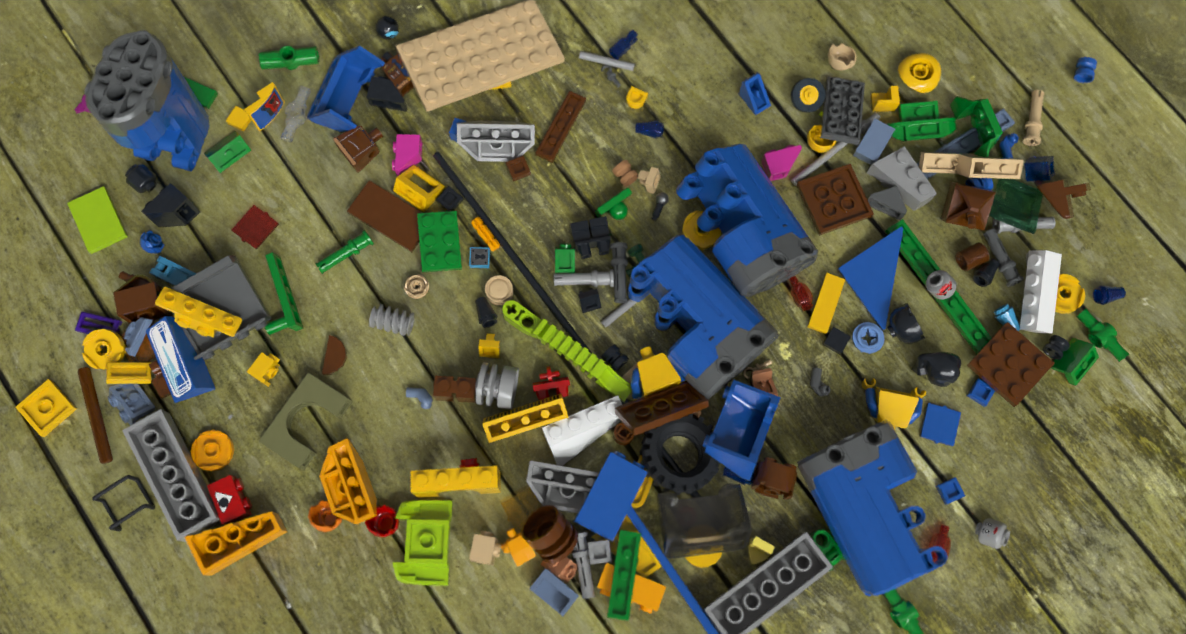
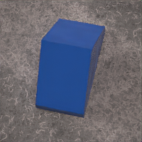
M759 72L742 82L739 96L755 115L771 106Z

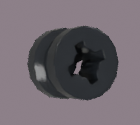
M1052 335L1049 339V344L1043 347V351L1052 359L1060 360L1063 357V352L1070 348V344L1064 338Z

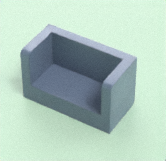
M874 119L853 156L869 165L877 162L895 129Z
M546 568L530 587L532 592L562 616L566 614L579 597L577 593Z

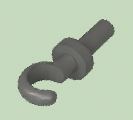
M604 65L601 71L603 72L605 68H609V71L606 73L608 75L607 79L613 81L617 87H620L621 84L616 79V74L612 72V67Z

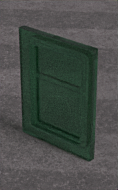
M998 178L989 216L1034 234L1036 232L1043 194L1039 189L1017 180Z

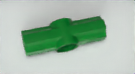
M284 46L277 51L260 52L259 54L262 70L284 67L288 70H295L299 66L319 64L320 62L317 46L296 49L291 46Z

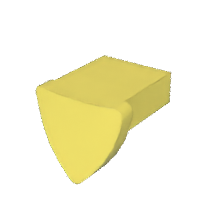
M756 536L751 538L748 546L750 563L754 565L764 561L773 553L775 547Z

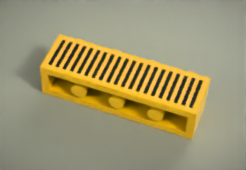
M558 394L483 418L482 424L488 442L491 443L568 418V412L562 394Z

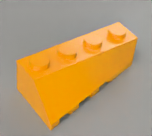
M271 511L184 538L202 574L212 576L288 531L279 514Z

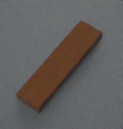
M569 90L539 145L536 156L551 163L554 162L586 103L585 97Z

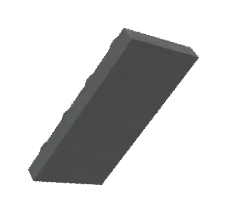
M827 77L820 138L859 144L864 82L839 77Z

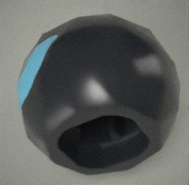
M383 16L377 20L375 31L380 38L391 40L398 34L399 25L395 19Z

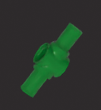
M1087 309L1076 316L1088 328L1090 333L1088 335L1089 341L1095 347L1107 349L1118 362L1129 355L1118 343L1116 338L1117 331L1111 324L1099 322Z
M896 589L883 593L891 605L890 609L892 611L890 616L899 628L907 630L909 634H924L918 625L919 621L917 618L919 613L910 601L902 599Z

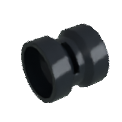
M616 344L608 348L601 356L605 362L611 365L610 367L615 372L622 368L629 360L626 354L620 352V348Z

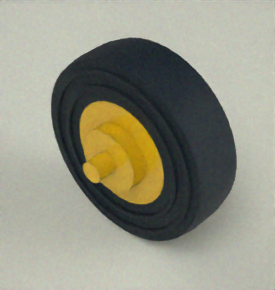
M814 78L799 80L791 90V102L801 112H814L824 103L825 89Z

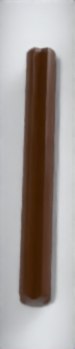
M83 367L77 371L99 461L101 464H107L113 461L91 370L88 367Z

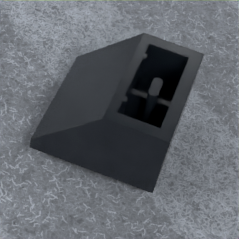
M171 183L161 189L160 193L152 201H149L141 211L158 227L187 226L200 213L195 205Z

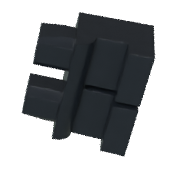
M607 216L590 219L589 225L587 220L570 223L574 247L579 252L581 259L592 257L590 249L596 247L598 248L599 255L609 254L611 238L608 230Z

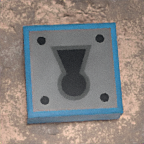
M470 247L469 267L490 268V248Z

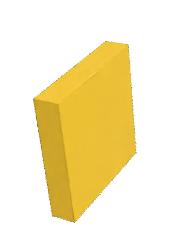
M47 379L16 406V409L42 437L47 436L77 409L50 379Z

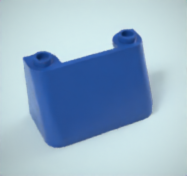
M733 380L731 387L727 386L724 391L723 398H726L725 404L711 436L706 435L703 447L706 448L705 452L741 478L750 481L781 397Z

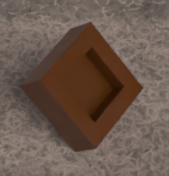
M524 155L506 162L513 182L531 175Z

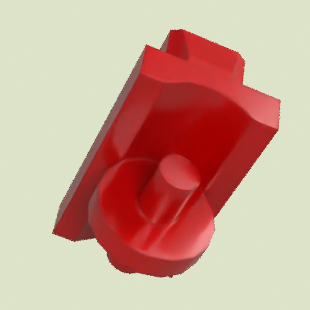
M550 366L546 367L547 373L539 374L540 380H548L532 383L538 400L549 398L548 389L556 388L557 395L562 394V397L568 396L569 378L552 379L553 377H559L560 373L559 370L551 372Z

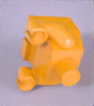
M514 528L506 531L509 539L504 544H501V549L503 553L511 554L517 567L536 557L532 547L522 538L521 532L517 534Z

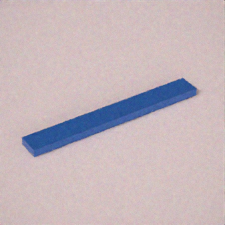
M630 506L627 512L628 517L638 532L641 533V536L708 634H719L633 507Z

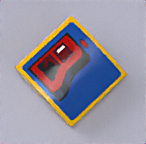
M273 82L256 92L260 99L244 109L259 132L275 119L285 103Z

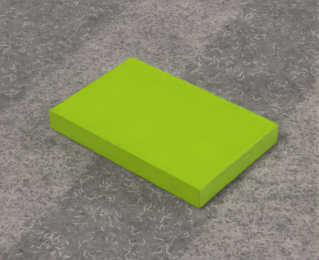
M104 186L67 203L90 254L128 237L111 197Z

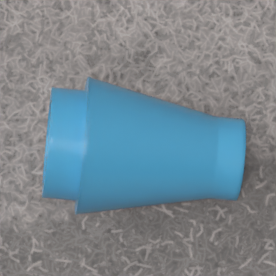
M1005 304L994 311L995 318L1002 325L1008 322L1016 330H1020L1013 307Z

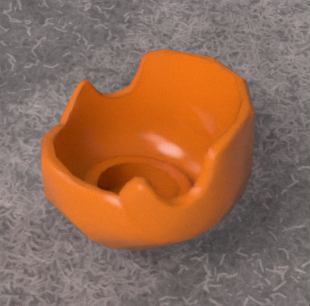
M321 500L316 506H311L309 509L308 518L310 523L320 532H330L336 529L342 522V518L332 514L328 501Z

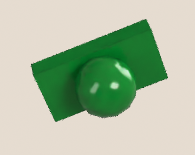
M626 188L595 210L596 216L599 218L609 211L612 218L616 220L624 219L628 214V207L623 201L630 197L632 194L631 190Z

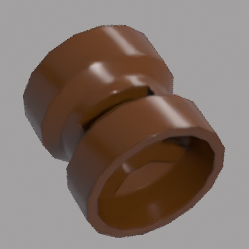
M622 422L615 427L613 437L617 444L626 446L632 442L634 435Z

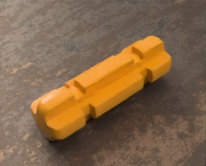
M476 217L471 221L472 226L477 230V233L492 252L496 251L500 247V243L497 239H494V235L484 225L481 218Z

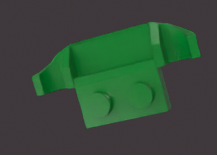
M938 101L898 105L900 122L887 124L895 129L891 137L903 142L943 138L957 129L956 118L939 119Z

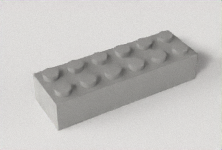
M160 409L122 430L178 541L186 542L184 537L202 533L221 522L207 485L192 460L191 454L170 413Z
M802 533L702 610L719 634H748L826 574L833 566L808 533Z

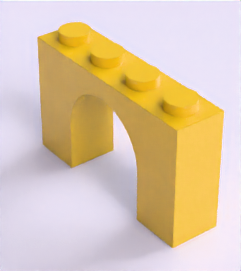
M497 466L411 471V493L418 498L439 497L440 492L461 490L478 491L480 494L501 493V475Z

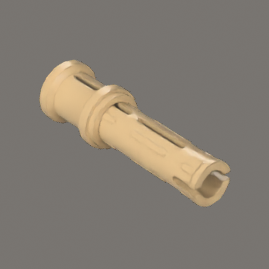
M1034 90L1031 93L1029 120L1025 124L1026 135L1023 138V143L1027 146H1037L1041 143L1040 131L1043 129V124L1040 121L1044 91L1042 90L1040 95L1039 90Z

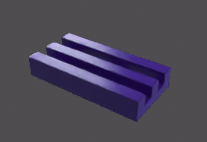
M81 312L75 331L84 334L94 331L81 328L82 325L97 329H110L119 333L120 329L118 328L122 325V321ZM90 318L102 322L111 323L114 325L113 327H109L105 325L84 321V319Z

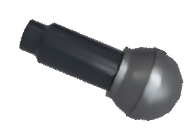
M664 192L656 195V206L652 213V220L657 221L663 206L669 202V196Z

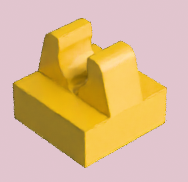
M487 333L486 340L479 339V357H500V341H495V334Z

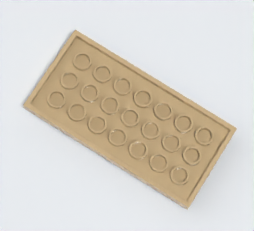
M527 0L396 45V50L426 112L558 65L565 60L535 0Z

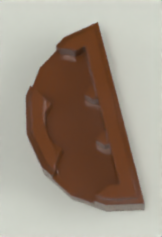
M331 335L328 338L322 375L334 374V372L344 366L347 359V350L344 344L337 337Z

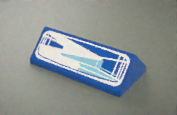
M165 316L146 330L147 337L174 403L215 390L214 383L203 358L194 359L198 354L181 326L174 322V317Z

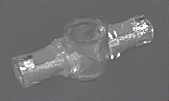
M299 86L295 100L285 108L287 115L285 119L286 125L280 137L284 141L293 142L297 128L307 120L305 114L307 109L306 103L311 93V90L307 87Z

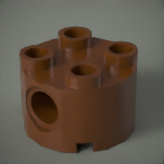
M766 457L764 461L756 463L751 489H755L756 493L778 499L779 495H784L783 499H791L797 477V467L793 464H779L776 459Z

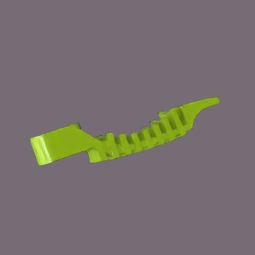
M510 300L504 303L502 309L503 317L508 323L522 333L536 339L538 338L543 345L548 343L551 350L555 348L560 356L561 354L565 355L567 361L572 360V364L575 367L579 365L581 372L587 371L589 373L587 375L588 378L592 379L595 377L597 379L595 383L613 396L618 395L622 402L627 399L632 392L631 384L620 377L609 365L607 366L604 363L605 361L599 360L594 353L591 354L587 348L581 347L580 343L574 342L569 335H564L563 331L557 330L553 324L549 325L547 320H541L518 302ZM508 309H509L510 311L513 310V309H515V314H514V313L508 314ZM528 319L533 322V325L525 327L522 322Z

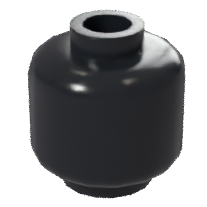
M143 164L131 166L125 174L127 177L126 183L138 193L151 192L157 185L155 183L156 174Z

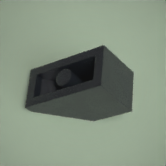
M383 76L371 77L366 96L370 106L407 112L405 100L391 80Z

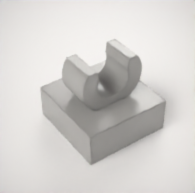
M609 540L587 543L590 565L612 562Z

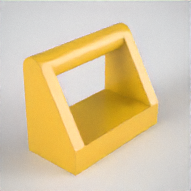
M412 165L396 177L393 192L422 212H425L441 194L445 186L416 165ZM415 174L435 189L428 193L409 179Z

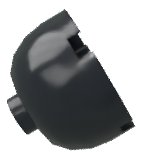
M908 303L894 309L889 318L891 326L887 328L892 338L897 336L901 342L912 344L925 339V336Z

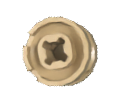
M497 275L487 281L485 293L488 301L498 306L512 300L513 286L507 277Z

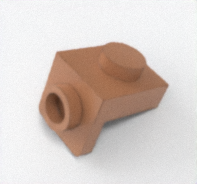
M771 368L759 369L751 373L752 387L778 396L772 380Z
M568 557L555 563H548L543 560L540 564L566 584L575 576L578 569L577 565Z

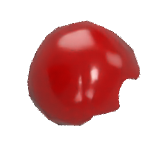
M387 505L377 507L376 516L366 520L365 525L374 536L380 538L388 537L394 534L399 527V519H395L397 512Z

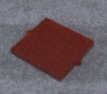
M253 205L231 231L239 236L242 242H247L257 250L279 223L272 219L267 212L264 213Z

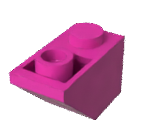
M397 134V139L393 142V152L396 153V157L392 160V170L396 172L397 177L422 160L423 142L420 135Z
M789 145L782 150L776 151L773 149L764 154L761 163L770 181L787 177L800 154L801 145Z

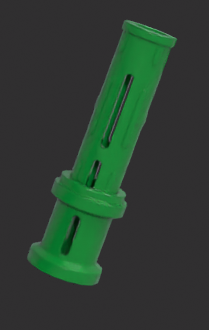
M364 229L362 234L354 239L350 238L345 246L315 264L323 274L352 254H360L362 249L368 245L372 246L374 243Z

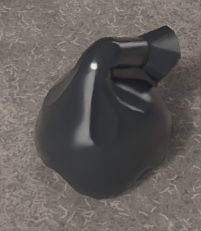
M950 352L924 353L918 356L917 362L911 370L918 376L927 375L930 383L935 386L947 387L960 376L961 359L958 355Z

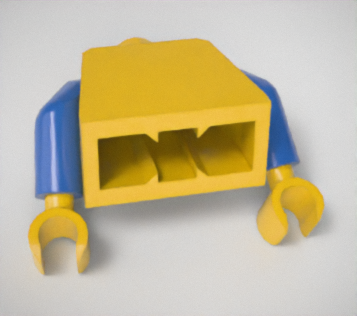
M645 347L639 351L643 360L637 363L636 369L632 373L631 390L634 398L633 401L687 380L670 363L664 353L654 356L651 347Z
M866 378L863 380L862 387L865 389L866 404L870 415L877 423L887 419L891 422L894 429L896 427L907 428L909 424H912L921 415L923 405L921 398L926 395L925 390H922L919 395L917 393L918 387L914 388L911 394L880 387L873 389L876 384L874 378L871 380L872 385L866 383Z

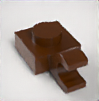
M157 360L150 363L149 367L156 375V378L151 381L160 398L164 399L171 395Z

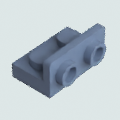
M115 384L109 387L108 401L112 407L118 408L120 411L119 415L124 423L128 422L131 426L136 423V420L155 411V406L138 384Z

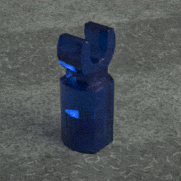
M631 30L625 38L622 37L609 49V54L614 59H620L630 49V46L637 42L638 39L636 37L638 33Z

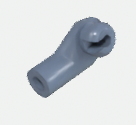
M407 387L406 397L418 398L423 409L431 408L433 399L426 389Z

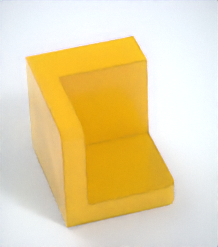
M890 86L887 93H872V112L895 111L900 104L898 86Z

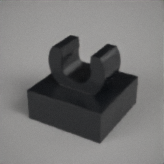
M589 288L590 291L584 293L579 291L578 298L582 313L602 308L597 289Z

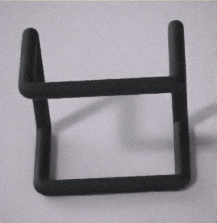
M132 475L122 477L92 497L93 501L101 502L112 519L113 524L109 526V529L118 532L122 530L121 523L144 508L155 509L154 503L139 478ZM127 479L133 480L137 483L148 504L139 506L117 521L106 500L99 497Z

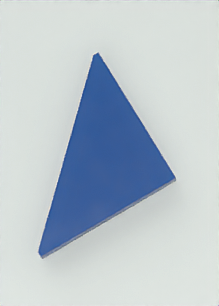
M902 226L838 268L840 274L846 279L845 281L882 331L886 329L903 233Z

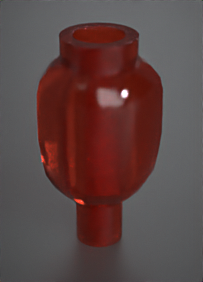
M796 276L789 279L792 285L790 292L796 306L801 308L802 311L811 309L813 307V295L806 284L799 282Z
M941 525L939 533L932 536L929 547H942L946 551L948 559L951 550V540L948 536L949 527ZM932 551L933 562L936 563L938 556L936 552Z

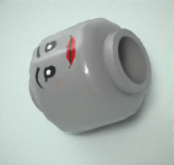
M986 518L982 523L979 522L977 524L975 534L978 535V540L981 544L999 549L1002 546H1006L1010 531L1007 530L1005 523Z

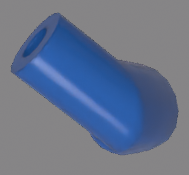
M1008 134L1000 142L999 147L1003 158H1013L1011 148L1019 140L1017 134Z

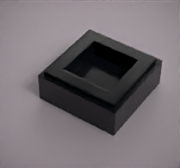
M448 186L438 196L436 202L447 211H454L464 199Z
M833 327L823 345L841 355L851 336Z

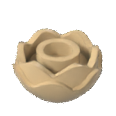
M413 275L407 278L404 290L409 297L420 299L428 293L429 282L422 275Z

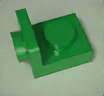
M561 243L559 247H555V273H575V247H571V244Z

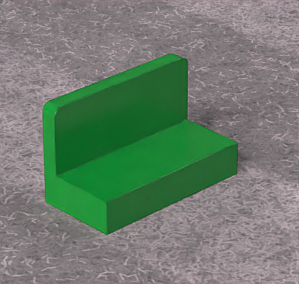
M234 131L204 154L221 173L249 153L251 149L242 137Z
M1072 338L1069 341L1070 348L1063 352V357L1060 360L1053 361L1055 364L1051 368L1065 373L1068 383L1076 386L1099 358L1094 344Z

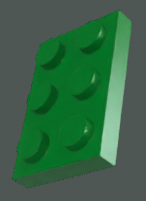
M457 211L417 213L422 273L462 270Z

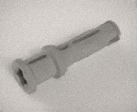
M997 216L993 219L992 227L996 230L997 234L1007 231L1016 233L1019 230L1053 229L1055 227V218L1052 216L1018 218L1016 216L1001 218Z
M613 269L604 272L594 270L592 273H554V286L592 285L595 288L598 285H610L614 287Z
M587 532L578 533V541L572 553L577 562L582 599L596 597L588 558Z

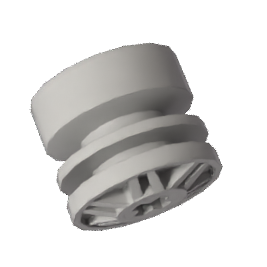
M483 362L476 381V404L482 405L486 396V406H491L493 399L497 398L498 408L512 410L517 390L519 368L504 366L502 373L498 374V364H493L490 372V363Z

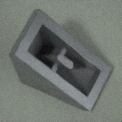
M897 186L873 193L867 199L871 208L898 220H901L907 212Z

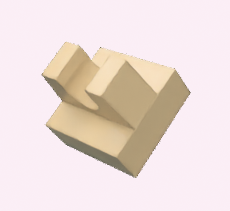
M651 167L649 172L640 170L638 175L639 183L645 185L647 192L654 194L661 178L659 169Z

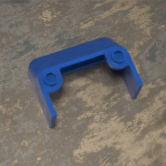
M360 45L338 54L327 71L308 112L307 119L339 132L355 129L357 125L351 121L352 116L349 115V112L362 84L370 82L371 77L375 76L374 70L384 66L385 62Z

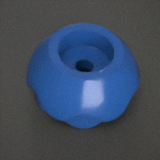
M153 231L142 233L140 245L144 251L151 254L163 251L164 243H162L160 235L154 234Z

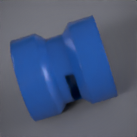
M1091 57L1078 59L1076 65L1078 70L1075 71L1074 79L1080 83L1092 82L1095 77L1094 70L1097 67L1096 59Z
M969 178L965 182L966 185L993 189L992 178Z

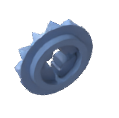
M865 322L859 324L853 331L852 340L854 347L858 348L860 352L868 354L877 352L884 344L883 331L874 323ZM866 333L869 337L874 338L869 342V345L867 340L861 339L866 336Z

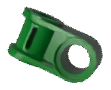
M817 530L809 534L832 566H835L841 560L845 561L837 543L827 531ZM818 534L822 535L824 539L821 546L816 543V536Z

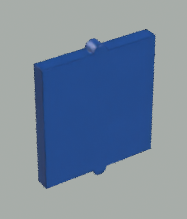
M927 403L920 437L932 440L935 444L942 443L953 447L961 412L948 409L947 406L941 407Z

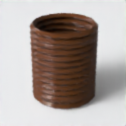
M980 242L956 253L957 264L964 271L971 270L989 260V252L986 246Z

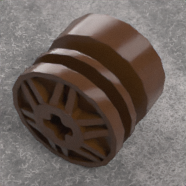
M544 505L534 510L526 518L521 529L522 538L548 563L559 562L573 551L578 541L577 529L565 519V516L554 505Z

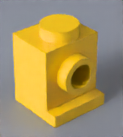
M261 352L247 373L269 387V379L274 378L278 373V367L280 366L278 362L280 359L271 353L267 356Z

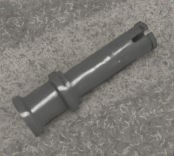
M991 229L985 232L983 236L1000 264L998 270L1000 273H1003L1007 281V287L1022 282L1024 277L1020 276L1015 267L1017 265L1016 262L1011 261L996 230Z
M623 242L610 244V249H612L611 265L614 267L615 303L627 302L626 266L628 260L626 259V249L628 244Z

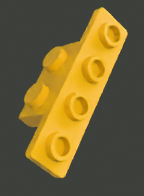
M167 287L162 289L155 301L156 306L174 313V322L179 326L196 330L202 336L214 338L216 332L219 331L234 337L242 323V318Z

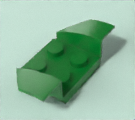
M959 96L955 97L950 104L954 117L958 120L971 116V124L978 132V140L982 146L974 154L988 157L989 151L995 146L1003 133L989 100L977 99L973 101Z

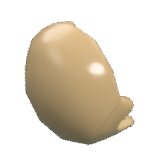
M841 43L839 46L831 45L828 51V63L833 69L842 71L850 69L855 65L857 56L856 51L852 47L846 46L844 43Z

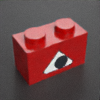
M229 475L207 485L223 525L236 523L252 515L250 511L252 505L248 497H245L243 494L244 485L240 478Z

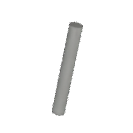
M580 51V59L634 71V63Z

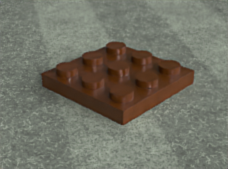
M851 164L810 177L796 184L819 236L871 218L874 215Z
M1006 322L967 366L1009 404L1015 407L1055 363L1010 323Z

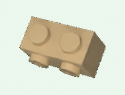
M480 531V535L474 534L470 561L494 566L495 557L499 558L501 545L493 533Z

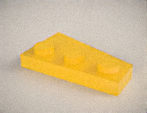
M627 514L614 540L609 541L610 552L615 556L620 530L639 533ZM598 534L592 536L596 541L607 540ZM641 536L636 572L646 578L662 567V565Z

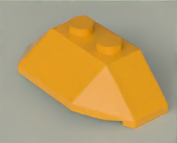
M347 438L328 447V454L324 460L319 477L332 514L356 525L375 517L377 499L364 462L351 441Z

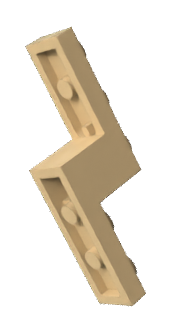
M921 152L919 168L925 173H955L969 178L1020 179L1024 160L989 158L964 153Z

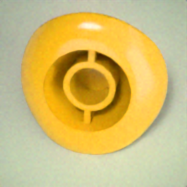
M918 53L903 59L898 66V73L907 86L918 92L927 93L938 85L941 77V66L932 55Z

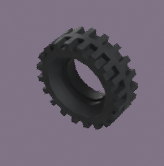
M692 413L648 430L641 442L643 445L640 449V455H642L640 463L645 466L648 472L646 477H651L654 480V486H662L664 488L663 491L666 493L673 491L675 492L674 495H680L681 493H686L687 495L703 488L718 473L720 462L705 452L706 448L703 447L706 435L711 436V429L713 428L711 424L707 426L703 423V417L700 416L696 419ZM674 436H682L689 439L695 445L698 451V461L692 470L676 472L665 464L662 458V447L667 439Z

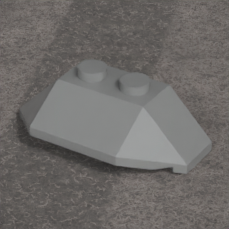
M518 121L457 123V143L477 161L508 162L523 156L535 144V124Z
M530 461L526 482L542 506L554 505L561 511L579 513L599 473Z

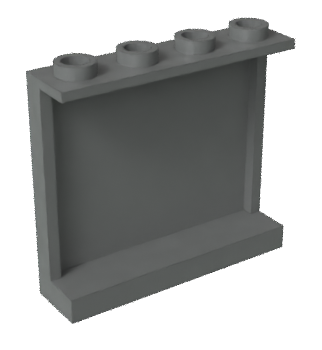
M228 255L171 288L174 291L242 318V323L234 337L219 331L216 332L214 338L202 336L196 330L181 327L198 354L194 357L195 360L203 358L205 361L215 356L214 352L221 349L223 351L233 345L232 341L237 338L240 341L250 336L249 332L256 329L258 331L266 327V322L272 319L236 256Z

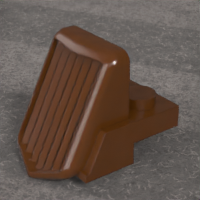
M1068 179L1045 183L1042 180L1034 182L1044 197L1064 219L1074 217L1071 197L1085 196L1086 191L1091 190L1090 183L1069 186Z

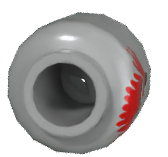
M937 270L928 276L926 288L935 298L944 300L953 295L956 290V282L946 271Z

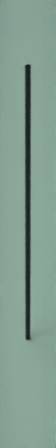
M436 152L433 155L434 159L478 217L481 218L491 231L494 238L497 239L501 247L574 342L577 341L581 347L587 348L588 352L592 354L439 152ZM626 399L624 402L621 401L622 405L629 403V400ZM663 446L662 458L671 470L683 472ZM697 490L693 491L690 494L716 530H719L724 525Z

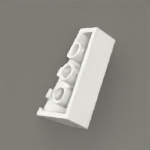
M1047 250L1028 251L1026 254L1027 272L1020 330L1034 333H1053L1062 254Z
M618 395L568 416V418L542 427L543 434L558 466L565 465V463L621 422L615 415V407L622 405Z

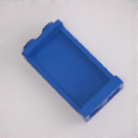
M617 451L608 453L607 459L579 513L576 514L573 520L609 541L614 540L648 473L643 470V465L635 461L633 463L625 460L626 456Z

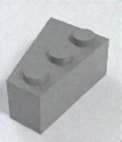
M905 146L873 163L867 171V174L873 175L878 179L883 187L892 188L897 186L903 202L913 211L928 204L937 194Z

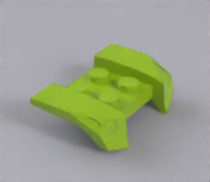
M408 500L401 503L395 519L407 520L404 562H392L396 579L401 583L448 586L449 537L453 500Z

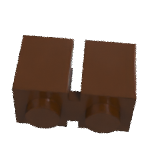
M435 376L433 397L436 401L454 402L455 397L453 394H456L458 402L476 403L475 387L477 379L457 377V381H455L454 377Z

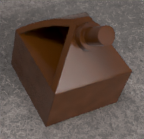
M951 182L941 220L970 229L985 230L995 192L990 189Z
M124 271L120 272L119 278L126 283L113 292L116 311L119 317L131 323L132 321L136 322L140 317L154 321L165 316H173V312L155 305V301L163 289L161 286L147 276L140 274L130 275Z

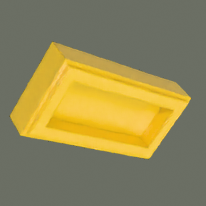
M107 362L106 384H151V368L149 367L151 362Z

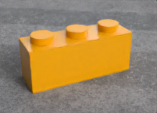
M606 562L597 588L601 589L600 594L610 597L614 565ZM635 574L632 602L640 605L639 609L650 614L652 610L657 612L666 586Z

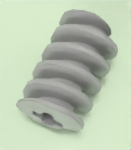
M380 304L378 309L374 306L369 318V326L371 328L375 326L378 330L384 328L386 332H390L392 329L394 334L400 332L401 336L406 334L409 336L414 325V312H411L409 317H407L406 310H403L402 314L399 315L398 308L392 313L391 306H388L386 311H384L383 304Z

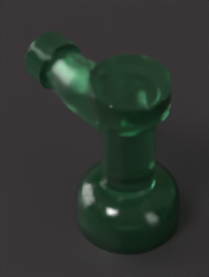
M641 243L627 251L631 257H636L639 263L645 259L642 254L643 246ZM638 264L634 265L631 269L626 270L628 277H631L632 270Z

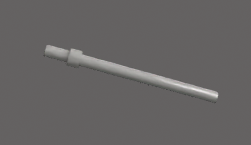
M874 113L868 119L862 120L861 133L864 134L868 131L874 119H880L878 113ZM836 143L832 149L822 154L792 178L791 183L796 186L797 182L805 179L848 143Z

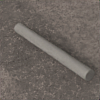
M628 299L626 303H623L602 320L601 324L606 328L637 302Z

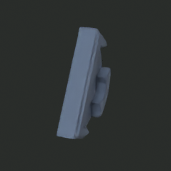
M140 317L136 322L132 321L126 329L124 339L127 340V348L125 350L130 356H136L146 335V330L150 327L153 320Z

